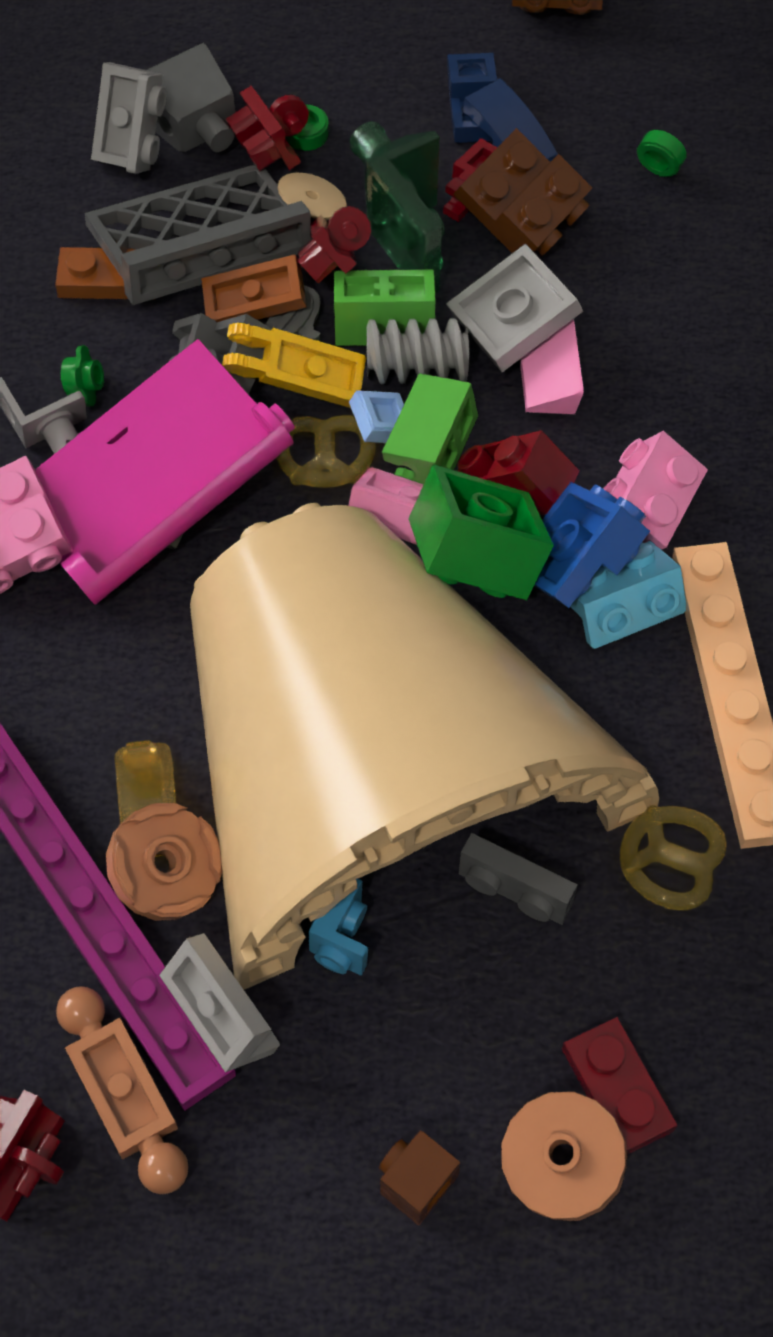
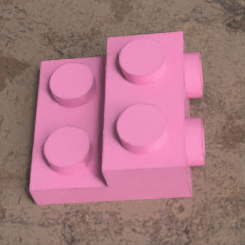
M27 456L0 468V594L8 590L13 585L14 580L32 571L43 572L49 570L62 560V556L73 551L35 469Z

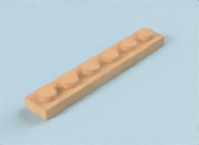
M727 542L674 548L672 559L681 566L686 599V611L684 613L740 848L773 845V722Z

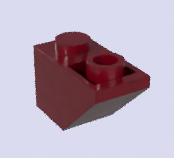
M542 430L520 436H511L507 439L481 446L475 445L461 456L458 461L457 470L461 473L529 492L540 515L548 513L569 483L575 482L579 473L578 468Z

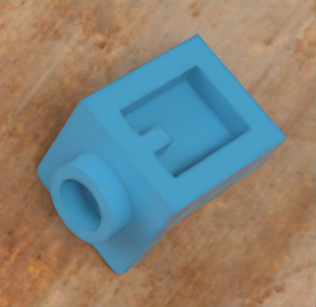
M358 878L356 879L357 889L341 900L325 916L316 919L309 930V951L315 954L314 958L325 968L340 974H345L347 970H350L358 975H362L367 966L368 948L344 936L346 934L353 937L356 934L367 910V905L362 903V880Z

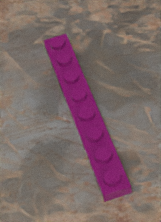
M0 724V831L185 1111L236 1077L235 1069L228 1072L223 1070L159 976L165 968L164 964Z

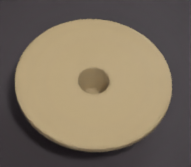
M290 173L284 175L278 183V192L284 202L289 205L302 201L310 210V217L318 218L321 215L324 219H330L335 211L347 206L346 199L341 191L332 183L318 176L307 173Z

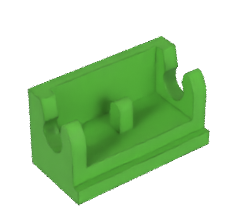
M434 270L349 271L346 274L343 271H334L335 346L367 345V324L369 319L376 321L380 334H384L389 319L396 320L401 334H404L409 319H415L420 332L424 333L429 319H435Z
M418 374L382 450L384 461L412 469L397 468L394 475L424 485L433 464L451 470L455 469L478 418L472 384L432 375Z

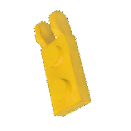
M238 322L229 325L227 334L229 340L250 348H264L263 359L239 353L224 354L222 366L228 372L245 378H259V382L351 408L349 401L356 390L361 391L366 362L365 355L277 328L268 330Z

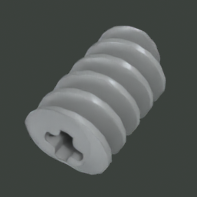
M450 318L445 332L441 333L437 320L429 319L425 332L421 333L417 321L409 319L404 334H401L396 320L389 319L384 334H380L376 321L369 319L367 324V379L370 370H375L379 383L385 384L390 370L395 369L400 384H405L411 369H415L417 376L419 373L429 375L430 370L435 369L438 377L448 378L450 370L456 369L459 380L466 382L469 370L468 325L465 332L462 333L457 319Z

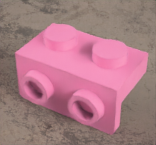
M661 431L644 441L641 439L633 441L620 457L619 462L623 466L618 475L603 489L617 500L619 497L628 500L646 515L641 524L649 529L650 532L642 543L651 541L662 550L667 548L708 469L666 432Z

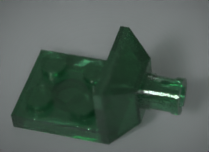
M367 122L357 128L350 138L352 146H350V149L365 165L366 213L370 220L371 234L399 270H434L435 293L440 290V269L443 268L441 243L445 229L441 217L431 207L437 205L440 137L435 131L405 135L391 141L378 122Z

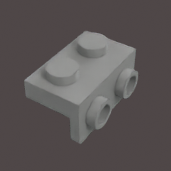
M111 62L103 63L91 160L126 167L127 172L134 174L150 170L151 165L157 160L160 148L159 137L155 135L157 118L162 115L166 104V89L162 87L163 74Z

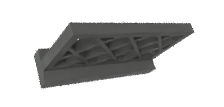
M255 165L85 213L86 226L124 280L125 295L132 305L201 285V278L294 254L298 255L297 252L311 240L310 210L302 201L289 205L286 204L278 192V184L266 169L259 172ZM255 182L260 187L258 193L237 189L238 187ZM204 197L218 199L215 205L195 202V200ZM229 202L250 206L247 212L226 208ZM261 209L268 210V211L259 213V211H260ZM159 210L173 212L170 218L151 215L152 212ZM185 215L205 219L202 225L182 220ZM117 222L129 225L125 232L105 227ZM217 222H223V223H224V224L215 226ZM141 228L161 232L157 239L138 235ZM173 234H174V235L181 236V237H177V238L171 239L172 236H173ZM128 248L137 249L130 252H126Z

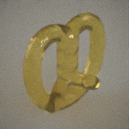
M340 415L326 420L310 416H300L290 419L295 429L289 434L292 437L299 432L314 433L315 457L301 467L294 461L289 447L276 458L282 471L290 477V482L295 486L303 484L311 487L327 488L342 486L348 483L355 484L370 467L375 456L376 442H364L354 416ZM338 431H352L360 439L359 454L356 460L349 466L335 456V433ZM323 469L330 470L329 472H320Z
M651 805L630 824L623 836L620 848L621 868L631 886L649 901L673 910L697 908L707 900L712 891V870L720 864L725 856L727 847L726 837L720 825L701 812L679 806L657 807ZM663 824H683L697 829L709 840L708 850L706 853L700 854L666 841L664 839ZM647 832L649 846L638 852L639 844ZM655 861L693 875L695 877V885L689 892H673L655 884L641 869Z

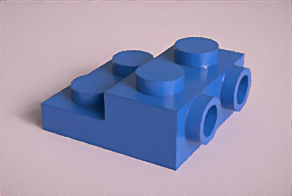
M570 482L542 519L554 546L534 587L569 608L576 598L584 594L590 587L593 576L600 566L618 575L622 568L636 557L640 544L650 532L649 529L641 524L646 515L623 497H619L617 500L609 492L596 484L589 491Z

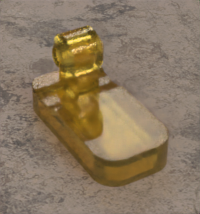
M151 740L128 742L125 747L115 753L120 824L127 816L150 804H177L173 759L168 745L153 743Z

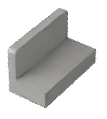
M203 933L187 938L159 976L223 1070L228 1072L272 1055L280 1046L279 1041L206 935Z

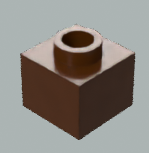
M420 1130L409 1144L400 1139L382 1160L379 1170L384 1175L380 1179V1194L419 1226L458 1178L460 1161Z

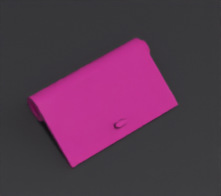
M199 339L195 340L35 469L73 549L72 552L62 556V560L59 563L93 604L97 605L294 444L289 434L295 429L294 424L277 404L272 405L270 408L262 402L256 404Z

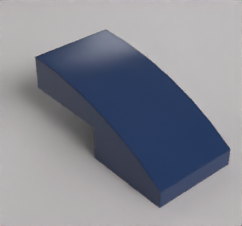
M493 53L448 54V81L454 143L477 142L480 138L485 141H493L484 130L463 112L466 96L497 80Z
M501 78L465 97L463 112L493 139L492 145L498 147L517 128L550 162L557 156L553 144L533 113Z

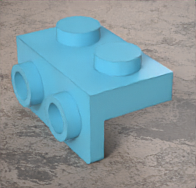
M651 541L640 544L636 557L626 564L618 575L600 566L593 576L590 587L584 594L577 597L570 606L583 620L587 643L592 648H598L683 614L686 611V599L681 566Z

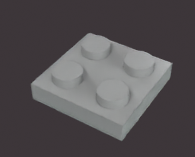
M526 244L446 303L452 315L463 328L466 329L468 325L469 335L501 372L505 371L583 312L578 299Z

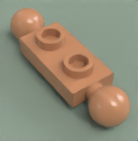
M79 986L71 988L58 1001L56 1008L57 1020L65 1031L81 1037V1039L68 1045L65 1049L122 1160L140 1151L142 1156L138 1163V1175L142 1184L149 1191L156 1194H168L176 1191L186 1180L188 1161L179 1147L171 1143H164L162 1137L178 1129L175 1120L121 1019L118 1018L102 1026L105 1005L101 996L95 990L88 987Z

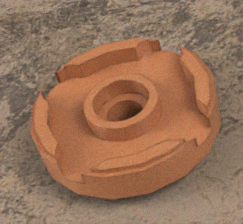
M153 803L133 812L113 832L106 852L107 877L117 897L134 913L155 921L177 920L203 907L211 898V894L214 892L215 886L219 883L222 875L219 841L212 826L201 816L197 818L192 812L186 811L188 808L176 803ZM156 854H161L167 858L169 862L168 872L164 873L156 868L154 862Z
M549 1092L527 1102L510 1120L502 1141V1170L511 1191L534 1213L553 1220L580 1221L602 1211L619 1193L625 1177L627 1159L625 1139L615 1118L594 1099L575 1092ZM560 1144H569L574 1150L572 1160L566 1165H557L552 1159L554 1149Z

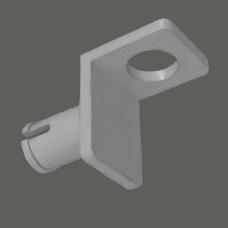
M0 377V406L25 448L46 440L55 454L78 435L73 425L87 418L85 398L81 391H77L25 416L4 380Z

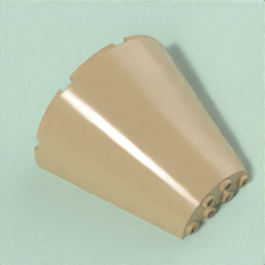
M308 503L299 507L293 514L270 523H255L246 528L241 534L240 540L224 551L194 583L195 588L191 597L190 612L217 838L220 846L234 977L243 990L293 969L298 949L306 938L300 926L302 920L309 917L311 922L325 916L341 900L357 889V878L395 863L456 831L492 817L519 810L552 795L555 796L557 802L588 803L596 799L597 815L607 832L657 811L659 802L658 788L647 769L457 591L438 576L428 574L423 560L380 519L365 509L347 505L321 507L318 503Z

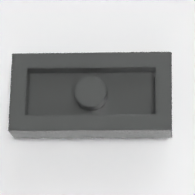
M471 833L461 851L459 874L465 877L466 882L472 888L490 896L498 893L516 902L519 909L533 919L543 922L551 919L563 925L573 906L578 884Z

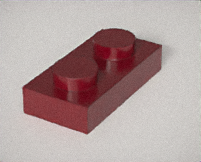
M617 1017L564 1042L562 1051L587 1097L596 1100L615 1118L627 1145V1155L675 1131L677 1124Z

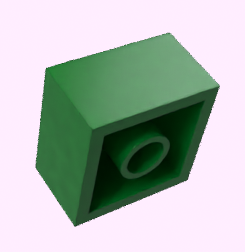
M434 464L408 518L428 574L438 576L447 584L461 582L479 587L485 593L498 598H504L509 595L527 600L554 546L529 492Z

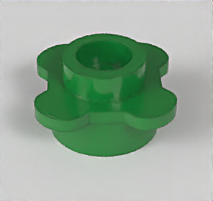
M81 345L77 347L75 357H66L61 365V382L67 396L81 391L85 398L86 407H90L96 403V391L103 388L104 371L98 360H92L88 347Z

